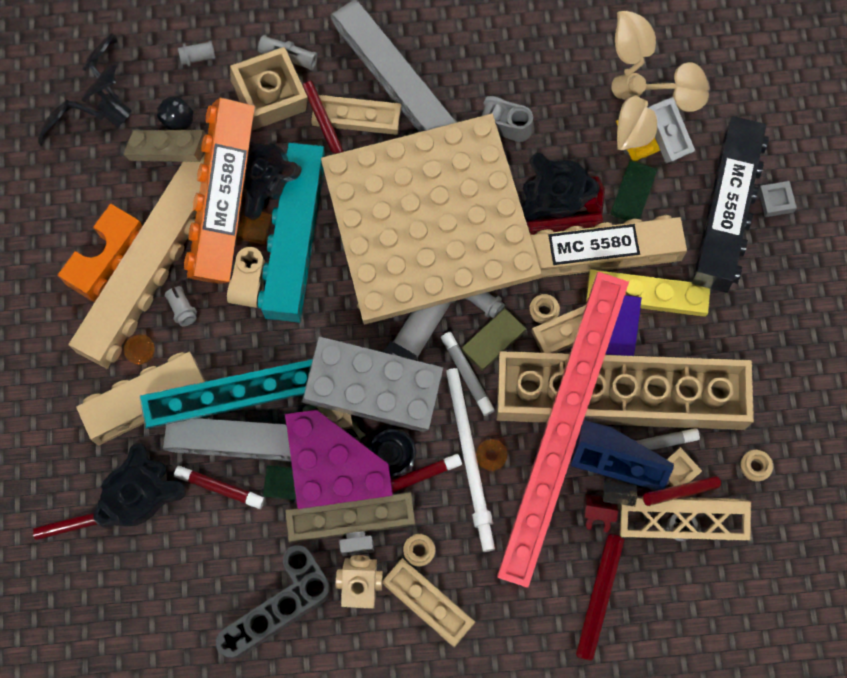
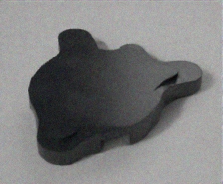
M249 142L242 193L246 198L245 216L251 220H256L261 216L264 202L268 197L274 200L278 199L285 184L296 180L301 174V166L295 162H289L287 154L283 149L273 143L265 146L262 143Z
M535 153L530 158V165L537 174L535 180L528 181L523 185L526 201L521 207L526 221H533L542 216L564 218L576 213L589 200L595 198L599 193L600 187L597 181L591 178L579 163L570 160L550 161L542 153Z
M135 443L130 447L126 461L119 468L112 471L101 484L102 492L93 518L97 525L103 528L114 525L137 526L153 517L165 503L183 499L186 495V489L178 481H161V478L166 474L165 465L162 462L149 460L146 447L141 443Z

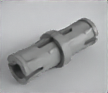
M266 35L261 37L258 45L259 53L265 54L285 47L293 64L313 70L317 61L316 52L297 47L291 41L285 43L269 38Z

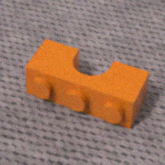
M113 204L108 206L93 226L98 235L106 241L104 251L96 257H85L75 251L58 273V277L65 285L94 303L142 228L139 220Z

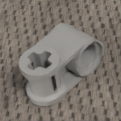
M494 96L485 98L483 103L485 108L482 116L493 113L499 136L516 142L526 141L530 138L533 130V114L528 107L504 101ZM518 121L526 123L524 126L514 125Z

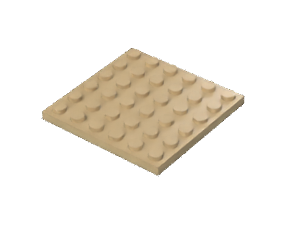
M493 113L321 158L364 325L542 278L541 268Z

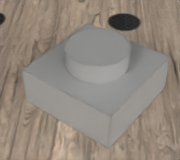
M790 181L762 185L758 189L765 217L794 213L797 209Z
M365 532L346 534L347 539L339 540L343 557L374 552L372 536H365Z

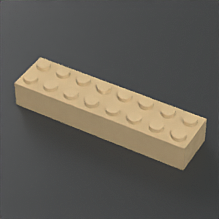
M500 351L498 360L497 421L547 423L570 354ZM605 355L584 420L601 425L745 430L753 423L752 360Z

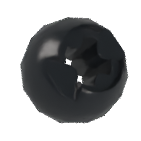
M168 97L157 108V117L168 130H186L193 122V110L180 97Z

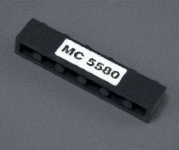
M732 116L728 123L692 284L727 293L733 283L738 284L742 266L738 265L739 256H744L748 239L743 238L744 231L749 230L753 219V213L749 212L750 204L754 205L759 189L754 186L755 178H760L764 165L763 161H759L760 154L765 153L769 137L764 136L767 124Z

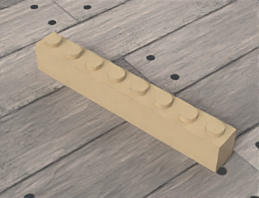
M205 152L200 162H183L68 344L76 353L106 369L119 358L124 341L127 337L133 335L138 325L137 320L142 312L147 311L151 306L156 289L166 282L169 275L168 270L172 263L179 260L183 254L190 225L192 222L195 223L196 211H193V200L195 194L199 193L201 182L197 181L199 165L204 163Z

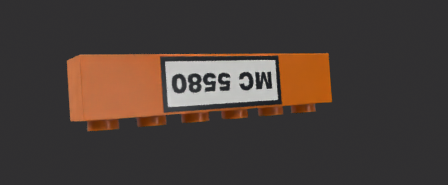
M219 98L212 105L208 106L206 123H209L208 134L204 135L201 145V151L205 152L204 163L199 165L197 181L201 182L199 193L195 194L193 200V211H196L195 223L192 222L188 234V239L192 241L191 252H187L184 261V270H188V279L217 284L230 282L254 105Z

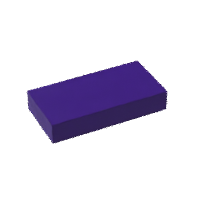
M624 296L605 355L634 356L641 297Z

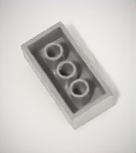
M319 336L302 403L425 432L430 427L443 367Z

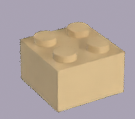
M285 47L230 66V81L239 101L255 106L252 130L306 111L308 97Z

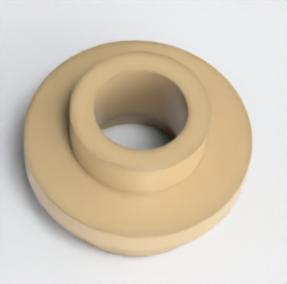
M541 294L531 301L529 311L531 317L537 323L543 324L558 317L560 306L553 296ZM541 306H546L549 308L550 312L548 314H542L539 311V308Z
M761 450L747 452L740 464L744 476L756 482L768 478L773 470L770 456ZM752 461H756L761 465L760 471L752 469Z
M415 534L406 540L403 548L404 556L414 566H425L434 558V543L426 535ZM417 545L424 546L426 550L424 555L416 556L413 553L414 547Z

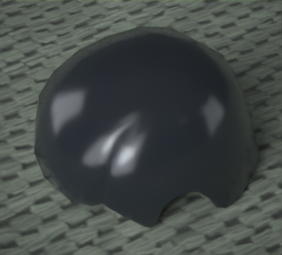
M398 429L383 430L373 437L368 447L369 450L388 463L390 476H398L411 469L417 454L412 438L406 432Z

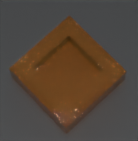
M244 208L236 233L237 239L266 245L272 224V214L262 212L258 219L251 220L245 216Z

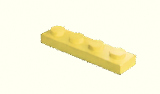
M590 269L586 301H588L597 272H601L629 281L625 295L641 297V309L706 317L708 314L709 288L694 285L692 282Z

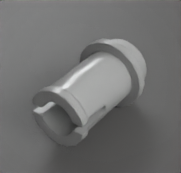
M211 41L190 46L183 44V47L178 48L181 65L187 64L189 67L191 66L190 63L215 59Z
M176 286L174 287L176 294H174L171 288L164 296L175 314L174 321L179 323L180 326H188L197 319V311L194 307L190 306L183 288Z
M489 292L465 298L483 310L486 317H496L505 305L501 302V297H494Z

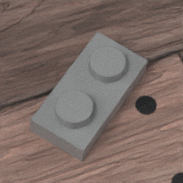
M673 97L648 107L657 116L655 138L666 163L695 151Z

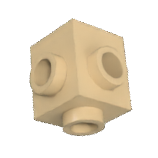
M365 555L345 558L343 568L337 569L336 589H342L341 607L374 608L376 591H382L383 571H377V560L370 559Z

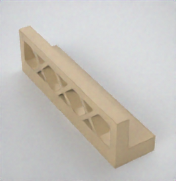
M618 496L621 537L750 540L751 501L745 499L682 497L647 506L643 502V496ZM628 511H640L650 521L640 530H628ZM647 512L658 513L652 518ZM666 512H673L682 521L672 531H665L656 522ZM680 513L690 514L686 518H684ZM698 513H705L714 522L704 532L696 531L688 523ZM711 513L722 515L716 519ZM730 514H742V533L729 532L721 523ZM654 524V526H655L658 530H648V529ZM685 525L690 529V531H680V530H681ZM718 526L723 532L712 531Z

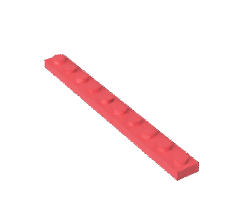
M601 272L596 274L497 578L527 588L529 587L629 281Z

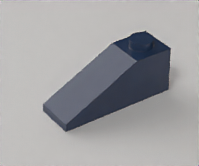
M583 420L571 456L572 467L654 490L665 489L674 469L672 462L617 430L587 420Z

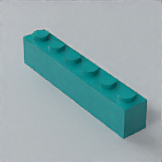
M289 143L286 153L288 161L297 163L301 166L302 170L296 180L285 184L279 197V205L273 208L272 225H275L274 235L270 234L268 237L267 251L271 252L269 263L265 262L263 267V280H266L265 290L259 292L258 308L262 310L265 319L301 323L324 176L321 158L326 156L324 146Z
M313 359L140 395L139 401L145 429L304 395Z

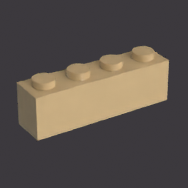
M190 351L171 356L167 363L159 367H148L140 372V376L130 381H119L111 387V390L103 394L97 393L85 398L83 404L76 408L90 439L99 446L144 424L139 401L140 395L206 382Z

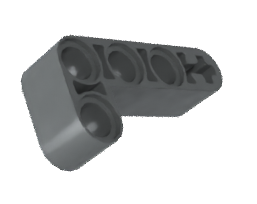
M301 545L292 546L285 551L283 556V565L294 583L224 628L218 634L216 647L221 655L232 659L243 657L329 599L331 585L313 555ZM297 554H304L307 557L306 565L300 570L292 569V558ZM315 580L323 582V593L318 597L309 596V584ZM293 598L296 601V610L291 615H283L280 610L282 602L285 599ZM260 616H266L269 622L267 630L264 633L256 634L253 629L254 621ZM247 633L253 638L251 642L245 637L236 643L238 648L236 651L226 647L230 643L228 639L230 636L240 638Z

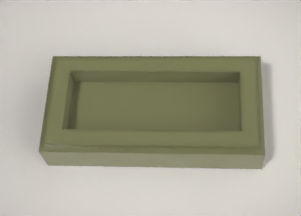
M504 308L461 350L483 372L499 357L500 351L505 352L526 332V328Z

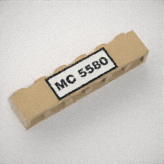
M668 215L659 216L652 221L642 222L641 219H632L619 225H612V223L606 222L600 223L594 228L583 229L581 226H573L565 231L541 230L535 235H530L541 268L542 278L590 272V269L603 271L678 262L683 260L687 252L681 217L671 218Z

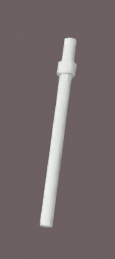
M457 368L447 370L446 373L475 511L472 517L474 527L478 528L482 551L488 552L495 550L490 526L493 524L491 511H487L459 371Z

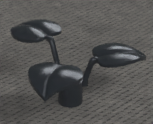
M114 33L108 35L91 52L82 68L84 71L90 68L97 79L88 88L81 101L85 102L89 97L97 93L102 98L96 105L100 111L98 112L67 99L44 122L38 137V144L41 146L43 145L45 133L59 120L63 113L72 108L94 115L100 120L105 117L117 128L131 114L132 110L119 100V97L110 88L111 85L116 84L115 70L117 64L115 62L112 63L101 74L96 68L98 58L107 46L118 43Z

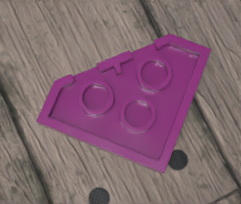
M318 410L285 414L298 509L393 496L388 463Z

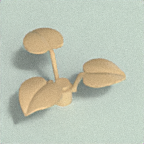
M629 11L617 12L618 23L615 33L616 51L623 62L635 64L631 68L624 70L625 75L615 77L612 82L613 94L617 98L626 100L620 110L617 128V149L626 150L649 144L657 132V116L655 112L647 108V100L638 97L644 90L675 89L673 98L678 109L685 112H693L701 109L708 101L709 85L705 73L700 66L690 62L684 63L676 69L674 75L675 83L646 84L644 77L634 72L644 64V57L651 56L655 51L656 37L650 23L642 16Z

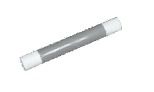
M451 332L445 333L441 336V340L483 415L491 414L495 409Z
M694 428L637 440L636 442L649 450H655L700 440L698 429Z

